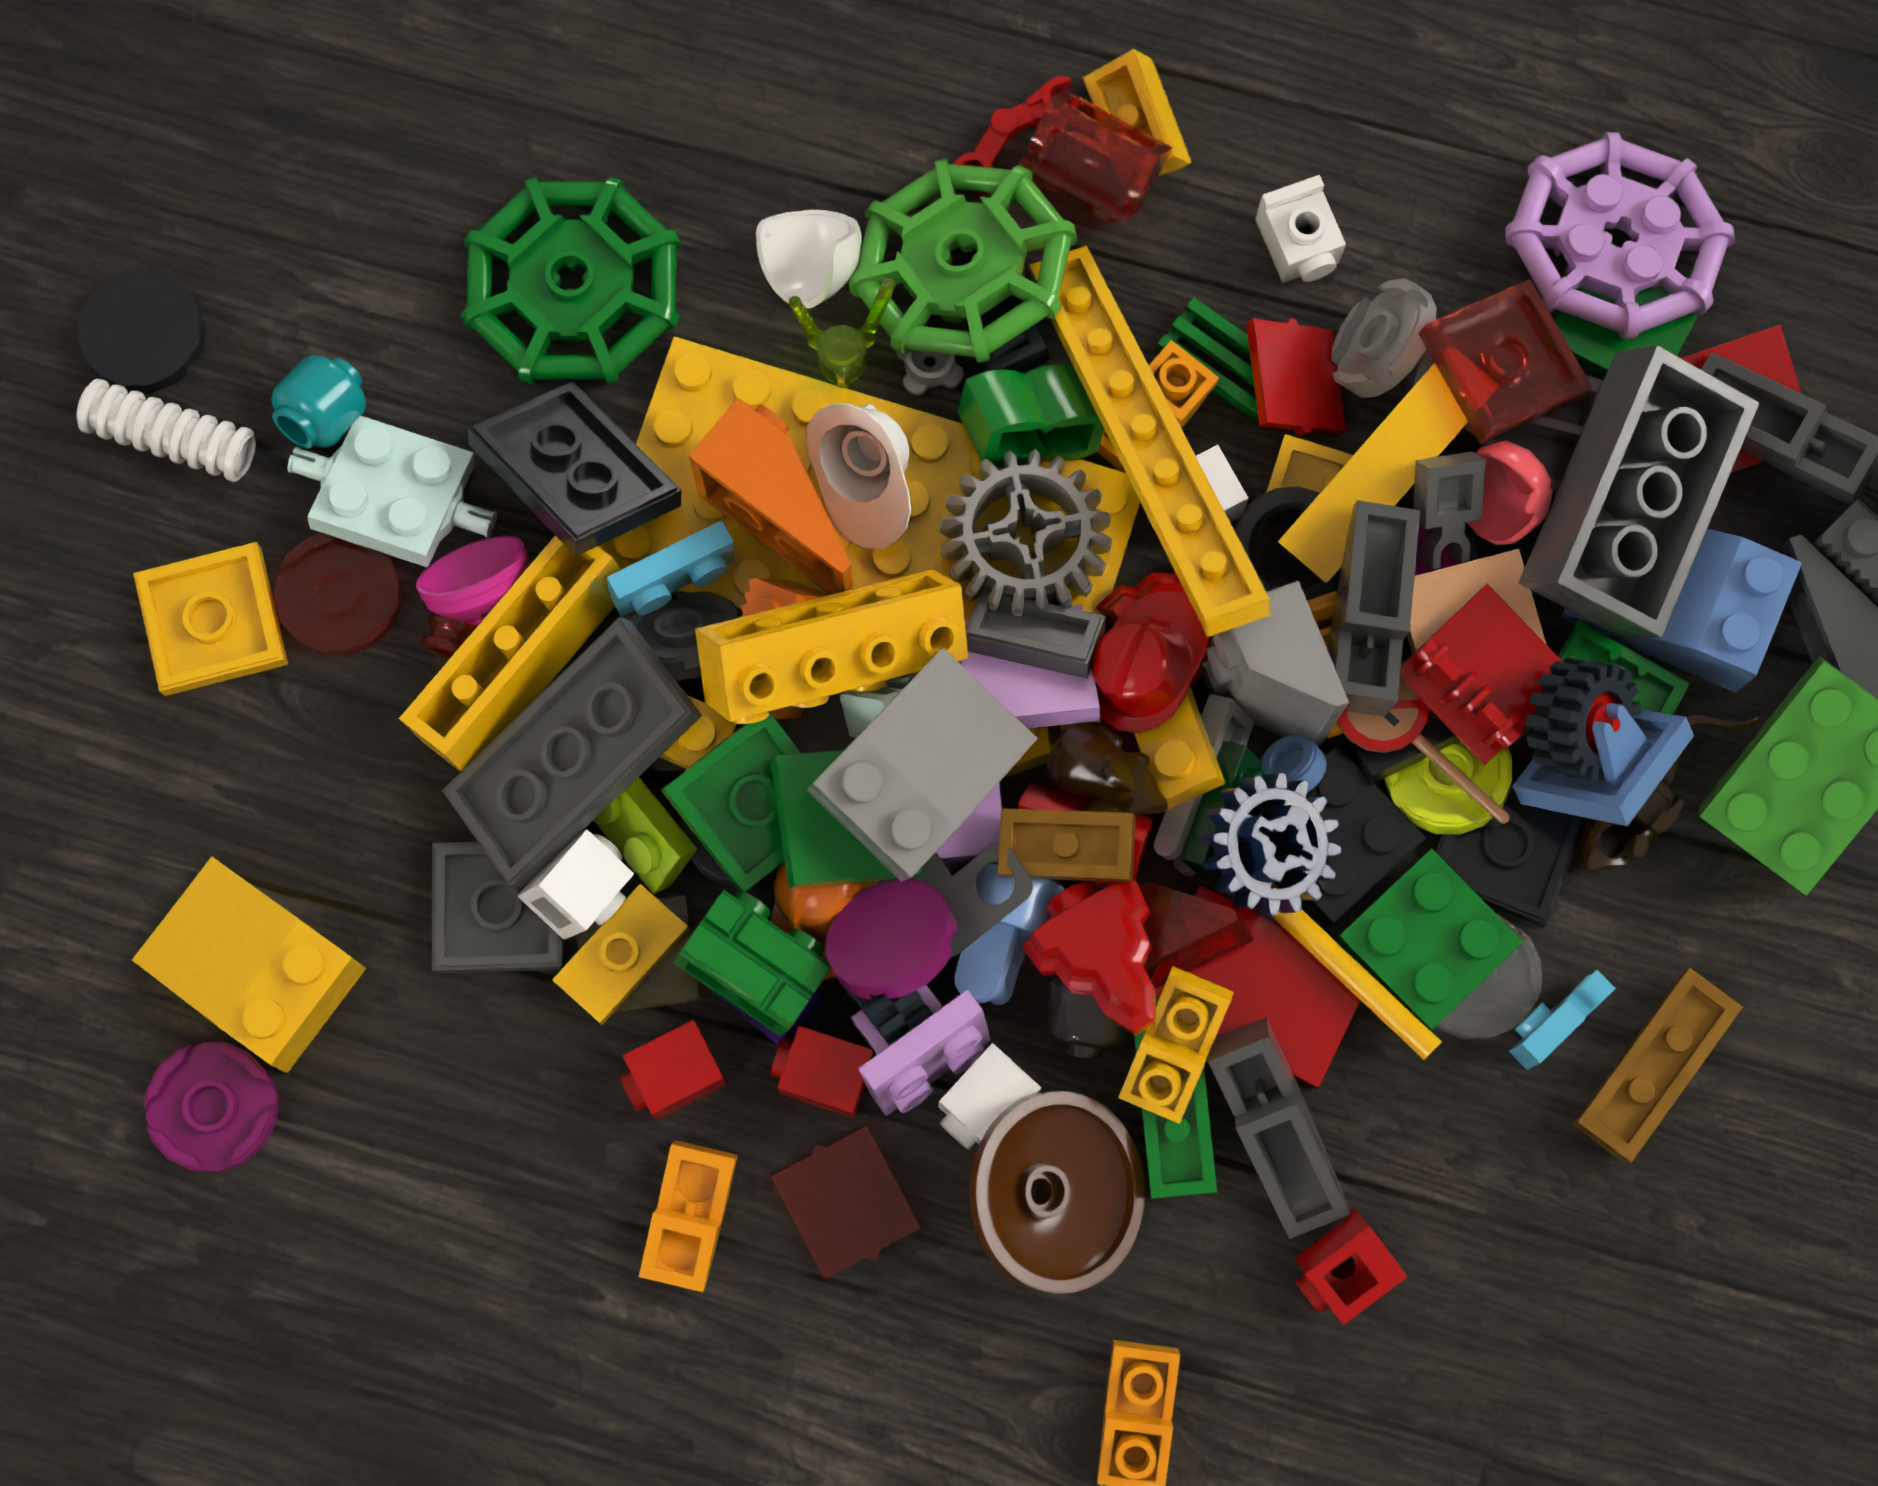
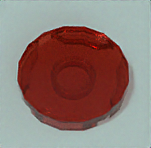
M325 533L304 539L285 556L279 568L280 574L277 578L276 587L274 585L273 602L281 624L302 646L322 655L349 656L371 648L391 630L401 610L402 584L391 558L385 553Z

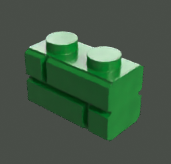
M723 890L673 963L781 1037L794 1024L811 996L831 969L829 962L821 957L825 949L816 939L799 929L792 928L790 933L787 934L767 920L771 911L754 896L738 891L734 897Z

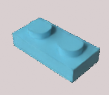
M721 520L608 576L609 595L621 618L634 611L638 615H645L661 608L671 600L672 596L670 593L692 582L696 587H701L719 579L728 571L729 567L727 565L734 562V541Z

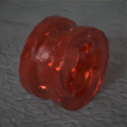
M430 614L427 623L431 626V633L428 636H422L419 645L426 651L449 660L477 627L459 619L444 617L439 614Z

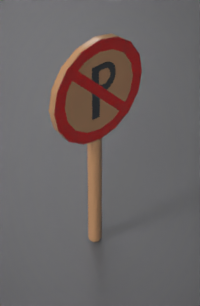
M1401 679L1399 680L1398 702L1386 716L1344 710L1337 720V725L1348 740L1364 750L1386 753L1403 749L1412 743L1501 824H1506L1509 821V814L1420 734L1428 721L1429 708Z

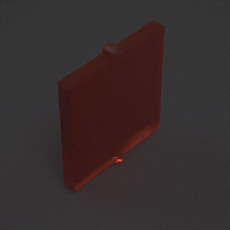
M867 1126L826 1148L822 1145H816L813 1148V1155L771 1177L824 1280L865 1258H868L870 1261L877 1260L881 1249L920 1229Z

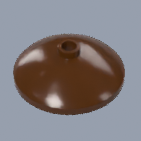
M1066 1091L1041 1092L1022 1098L1010 1105L993 1121L976 1151L969 1188L972 1220L978 1238L987 1255L1006 1276L1016 1283L1035 1291L1061 1294L1073 1293L1092 1287L1108 1277L1123 1262L1133 1246L1140 1229L1145 1205V1181L1142 1163L1134 1141L1122 1122L1108 1108L1085 1095ZM1033 1181L1038 1187V1195L1034 1202L1031 1196Z

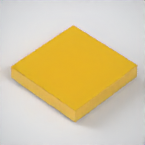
M257 542L133 573L159 692L164 696L288 665L262 548Z

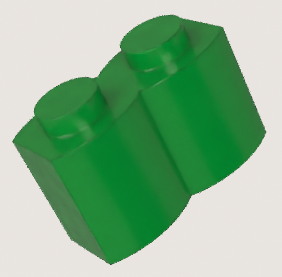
M1069 364L1044 365L1024 374L1013 370H990L972 376L965 381L957 411L981 462L987 459L996 468H1003L1004 453L1009 450L1017 457L1018 465L1027 464L1030 451L1035 449L1040 452L1042 459L1049 461L1059 456L1065 461L1080 459L1098 451L1104 432V427L1073 365Z

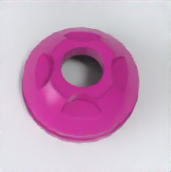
M495 536L481 539L457 548L429 565L417 579L416 588L430 611L450 619L465 621L468 626L479 625L530 566L531 562L523 541L515 536Z

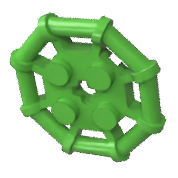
M946 158L935 161V168L883 202L873 201L865 211L868 222L859 261L855 271L848 280L850 293L862 299L890 336L891 347L901 354H907L911 350L976 357L977 362L980 363L990 360V353L1042 319H1053L1062 308L1058 298L1070 247L1077 241V233L1074 224L1063 220L1034 184L1030 170L1019 165L1012 170L949 164ZM955 189L994 194L991 198L980 197L982 203L966 202L964 195L955 194ZM941 193L942 197L911 218L906 216ZM1019 203L1036 226L1021 229L1010 216L1008 210L1013 204ZM895 233L900 235L903 240L901 254L897 251L895 260L883 263L889 235ZM960 248L965 253L973 249L977 251L972 256V261L963 266L950 265L953 262L950 252L954 249ZM1044 249L1036 284L1024 277L1027 252ZM902 283L915 301L905 314L902 313L886 292L885 288L887 286ZM1012 295L1024 301L983 328L981 315ZM931 315H940L942 319L951 323L962 322L967 319L970 331L927 327L924 325Z

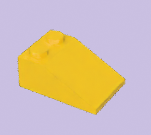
M214 857L208 860L132 959L133 962L224 1032L271 1066L286 1073L290 1071L366 970V967Z

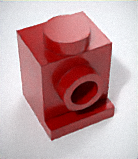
M1356 1207L1349 1210L1350 1215L1346 1216L1347 1219L1295 1257V1260L1304 1272L1302 1276L1295 1280L1300 1290L1318 1313L1329 1306L1343 1325L1408 1277ZM1350 1257V1262L1343 1271H1331Z

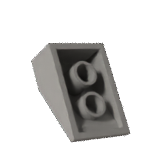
M942 648L806 791L902 882L914 876L961 826L1038 738L949 652Z

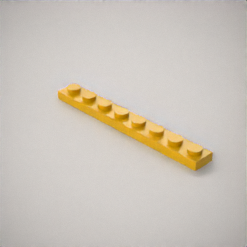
M1084 246L1069 251L1058 298L1062 308L1055 318L1050 320L1207 637L1271 616L1270 598L1088 247ZM1042 261L1029 265L1031 281L1036 284Z

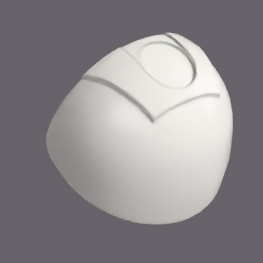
M803 210L765 218L757 226V252L764 275L773 290L792 306L807 309L829 299L847 283L857 267L862 239L859 225L852 217L828 210Z

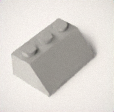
M1299 581L1267 592L1270 598L1271 616L1212 636L1207 648L1208 661L1202 663V677L1209 694L1233 699L1255 722V726L1282 738L1289 735L1305 736L1313 739L1320 746L1349 701Z

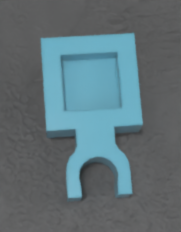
M1595 970L1591 975H1587L1551 1010L1544 1003H1541L1527 1015L1514 1029L1522 1039L1509 1052L1526 1070L1540 1064L1616 988L1598 970Z

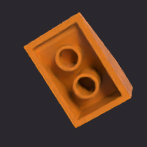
M737 398L689 455L698 495L827 594L831 595L853 589L851 563L790 437L786 434L788 431L787 425L767 407L759 404L754 410Z

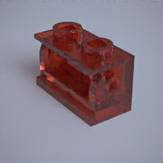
M1068 90L1050 98L1045 108L1046 111L1031 140L1028 149L1031 154L1022 158L1019 165L1033 172L1034 182L1041 187L1058 194H1064L1068 191L1086 201V210L1097 218L1110 223H1117L1118 220L1127 223L1141 212L1173 147Z

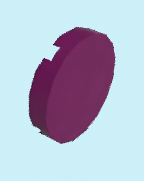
M899 879L877 883L855 895L837 914L827 933L826 957L841 985L857 997L871 1000L873 999L869 994H885L888 999L904 997L928 984L946 966L952 953L949 944L953 938V933L955 935L957 933V922L942 894L924 881L907 879L901 882Z
M227 1042L190 1045L175 1051L156 1069L145 1091L144 1109H147L146 1120L148 1123L146 1127L152 1143L169 1161L195 1172H224L247 1163L266 1145L277 1123L279 1096L271 1073L254 1054Z

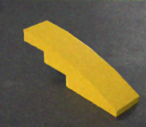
M1449 346L1278 542L1321 580L1327 583L1342 566L1355 502L1358 500L1395 506L1415 483L1416 460L1438 457L1498 387Z

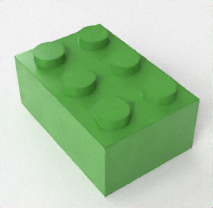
M1819 656L1698 806L1699 817L1807 896L1878 809V698Z

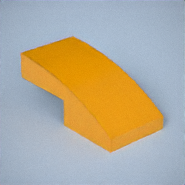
M674 1140L670 1147L658 1205L652 1215L639 1273L640 1278L699 1292L705 1290L738 1155Z

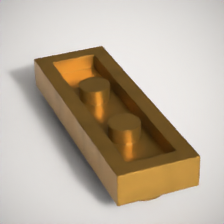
M1690 967L1684 970L1572 1124L1624 1164L1631 1163L1742 1010L1743 1006Z

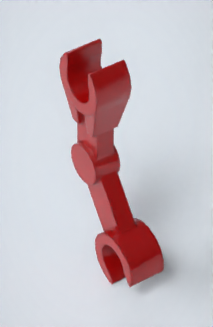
M1064 76L1054 77L1029 97L1026 102L1010 109L1002 108L995 111L991 117V125L975 151L960 156L955 161V164L992 168L1007 141L1012 139L1017 132L1033 125L1061 124L1076 118L1080 112L1081 98L1073 100L1064 106L1057 105L1051 100L1053 96L1070 90L1071 79ZM975 191V199L985 196L988 192Z

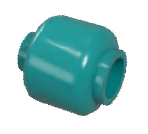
M318 355L305 357L273 390L271 398L274 412L272 418L275 425L286 438L302 448L308 449L312 446L328 448L334 446L350 430L352 424L359 416L364 414L366 399L364 392L360 388L362 384L360 374L351 364L341 358L330 360Z

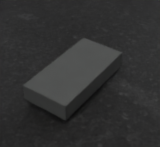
M981 590L966 627L967 649L969 652L1088 679L1092 668L1094 650L1105 632V616L1049 603L1046 609H1041L1036 605L1035 600L1024 598L1022 616H1012L1011 605L1014 596L1002 594L1000 605L993 612L988 608V597L991 590Z

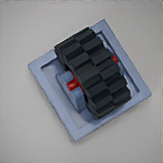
M1564 658L1563 662L1556 661L1550 666L1552 675L1543 673L1538 680L1539 685L1543 689L1542 693L1533 692L1529 702L1536 705L1535 715L1527 714L1526 726L1534 727L1535 732L1527 736L1528 747L1537 748V750L1532 755L1533 760L1514 783V791L1523 805L1628 826L1694 737L1689 722L1683 716L1642 710L1641 702L1632 701V698L1639 692L1636 683L1628 682L1632 675L1627 670L1620 669L1618 665L1575 658Z

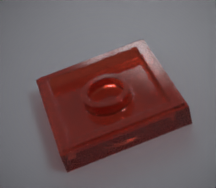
M1530 279L1426 324L1418 333L1480 443L1581 398L1593 388Z

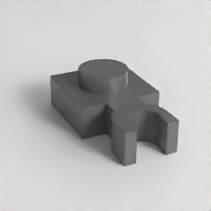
M1473 451L1416 460L1413 509L1420 510L1419 525L1424 529H1428L1421 542L1420 561L1431 569L1441 568V552L1448 544H1450L1449 556L1460 564L1470 562V542L1464 534L1465 523L1482 520L1486 459Z

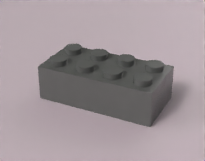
M1658 345L1617 351L1519 580V584L1620 637L1662 638L1759 402Z

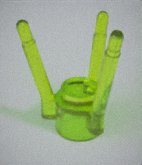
M892 277L884 279L864 326L859 330L848 325H835L826 331L818 329L806 306H804L798 296H792L789 299V305L807 336L808 345L817 350L818 365L821 373L828 380L835 382L841 389H849L850 382L859 378L866 368V349L876 341L875 333L896 284Z

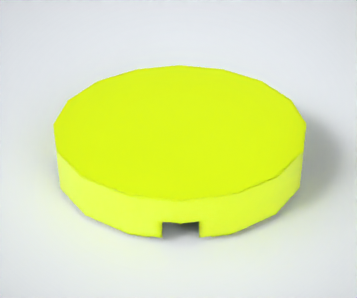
M1462 742L1452 744L1440 750L1443 755L1503 808L1512 786V756L1508 748L1499 751L1486 765H1483ZM1428 757L1385 778V789L1391 802L1416 827L1433 834L1460 835L1484 826L1493 818Z

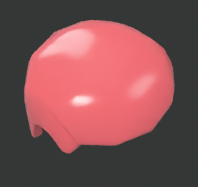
M1505 440L1481 447L1476 453L1486 459L1482 520L1466 522L1477 536L1497 546L1513 544L1537 528L1548 514L1553 493L1550 487L1551 479L1545 466L1530 450Z

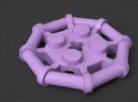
M1605 132L1600 140L1553 157L1538 156L1528 166L1529 180L1513 222L1505 227L1506 243L1516 248L1543 297L1541 305L1550 313L1557 309L1616 331L1622 340H1635L1640 332L1691 313L1694 315L1704 314L1713 305L1712 290L1726 249L1734 243L1735 236L1733 226L1722 220L1695 173L1697 165L1688 158L1681 162L1621 140V136L1617 132ZM1597 166L1601 168V175H1596L1586 185L1578 188L1565 179ZM1620 166L1664 181V183L1658 189L1627 179L1621 176ZM1676 193L1680 196L1698 228H1685L1681 224L1679 206L1671 199ZM1548 196L1562 207L1557 225H1542L1540 223ZM1620 229L1627 233L1632 241H1626L1622 248L1616 247L1611 244L1612 235L1604 230ZM1545 249H1553L1557 257L1560 252L1563 254L1568 263L1565 270L1568 275L1567 277L1565 276L1561 279ZM1680 251H1699L1691 277L1686 279L1674 269ZM1661 286L1670 294L1642 306L1635 303V297L1639 291L1652 287L1651 290ZM1580 287L1613 299L1615 304L1577 291V289Z

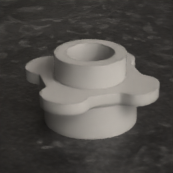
M911 350L907 354H901L896 351L898 358L904 361L906 376L903 379L904 388L913 395H922L928 388L941 385L953 389L963 380V369L956 364L955 355ZM927 358H933L936 364L933 367H927L924 361Z

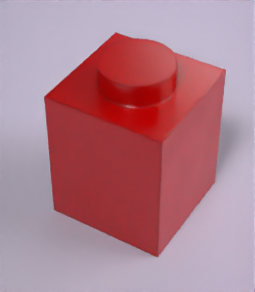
M694 1020L623 1055L630 1072L620 1076V1080L636 1112L648 1107L651 1115L656 1120L727 1085Z
M798 1026L793 1041L782 1038L773 1062L771 1075L781 1078L777 1088L780 1095L854 1119L866 1085L859 1068L875 1057L874 1050Z

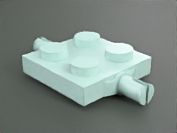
M359 416L352 424L342 446L330 458L295 447L293 455H290L288 461V472L321 481V489L307 516L310 529L427 568L440 541L455 526L489 538L492 534V529L496 525L497 512H491L464 503V489L475 467L473 452L367 417Z

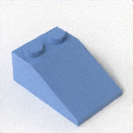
M1707 529L1662 638L1620 637L1566 608L1561 618L1574 624L1579 620L1622 645L1736 693L1757 676L1802 562L1744 537Z

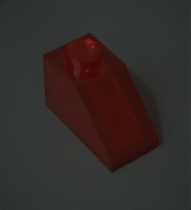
M1151 882L1139 886L1150 910V915L1144 922L1143 927L1152 946L1143 967L1155 989L1166 983L1172 966L1190 972L1254 941L1250 929L1233 908Z

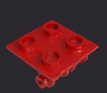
M1487 583L1401 665L1400 679L1483 765H1486L1499 751L1508 748L1523 734L1524 731L1522 729L1526 727L1527 714L1535 715L1536 705L1529 703L1532 693H1542L1543 691L1538 680L1543 673L1552 675L1550 666L1556 661H1563Z

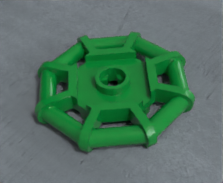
M536 176L524 180L526 186L478 230H469L466 235L464 245L468 248L466 309L461 313L463 323L467 329H475L519 372L518 379L530 385L536 380H606L608 385L619 381L618 374L667 329L674 330L680 319V315L675 311L677 251L681 247L679 236L676 231L664 228L624 189V182L611 176L607 181H538ZM549 206H594L590 215H579L580 220H564L563 215H552ZM535 211L537 212L540 221L517 242L511 244L503 241ZM615 213L641 240L627 245L606 225L610 215ZM492 259H499L508 263L510 270L509 282L507 281V291L491 297ZM647 259L652 260L651 299L634 292V264ZM566 267L569 271L574 272L582 267L586 270L582 276L584 284L575 290L572 288L567 290L560 289L561 279L558 271ZM516 311L535 330L528 347L498 319L500 316ZM627 311L643 316L609 350L607 349L602 334ZM552 340H560L567 344H578L584 340H590L595 355L545 354Z

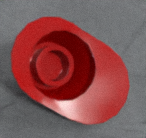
M1163 590L1142 596L1127 606L1115 622L1113 628L1102 636L1094 650L1091 667L1096 683L1100 717L1104 722L1119 731L1142 733L1160 727L1173 717L1183 702L1189 686L1207 652L1211 636L1207 637L1188 596L1183 592Z

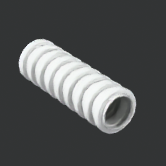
M94 379L84 389L77 406L78 428L84 433L89 434L96 431L100 438L107 440L114 437L118 444L124 446L133 443V447L142 452L148 451L151 448L154 456L162 458L169 454L172 462L180 464L187 460L190 468L199 470L205 466L208 474L214 476L224 472V477L232 482L238 481L246 474L253 460L256 442L251 428L240 427L236 430V426L232 422L222 421L218 424V420L214 416L204 415L200 418L196 410L185 409L182 412L178 404L167 403L164 406L160 398L149 397L146 400L142 392L131 391L128 393L124 386L113 385L110 387L108 382L103 379Z

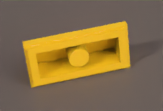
M1132 49L1083 77L1123 185L1129 186L1167 174L1191 163L1155 65L1150 57Z

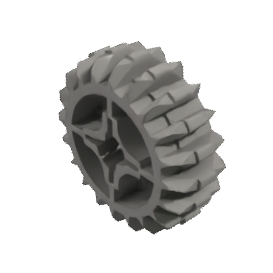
M1036 449L1030 451L1027 465H1018L1017 457L1009 450L1004 453L1003 470L998 471L992 462L985 459L980 463L979 468L982 481L965 474L960 479V488L965 496H948L946 509L954 516L941 519L940 533L952 539L941 545V556L947 560H958L949 570L951 580L962 582L972 578L965 589V597L969 601L978 599L981 590L987 589L991 590L988 597V608L993 612L998 609L1002 594L1014 596L1011 605L1012 616H1022L1024 598L1035 600L1036 605L1041 609H1046L1049 600H1053L1058 606L1072 608L1073 601L1068 589L1078 595L1087 597L1092 590V583L1087 575H1103L1106 563L1098 555L1110 551L1112 538L1100 532L1109 527L1111 521L1110 514L1105 511L1094 510L1101 503L1102 499L1099 489H1090L1080 493L1086 480V474L1083 470L1073 472L1067 479L1062 476L1065 460L1061 456L1052 460L1050 468L1047 469L1040 467L1041 456L1040 452ZM1030 494L1050 499L1059 505L1067 513V516H1064L1061 510L1046 512L1039 509L1032 502ZM1007 496L1009 503L1008 515L999 522L988 524V531L973 534L976 521L983 511L993 502ZM1019 512L1021 513L1024 527L1031 528V535L1036 532L1032 559L1030 558L1028 545L1020 544V536L1014 540L1016 528H1018ZM1077 537L1078 546L1070 560L1059 570L1044 576L1043 555L1051 549L1062 547L1063 540ZM988 555L990 560L1006 559L1013 562L1019 568L1022 579L1010 577L997 571L982 556Z

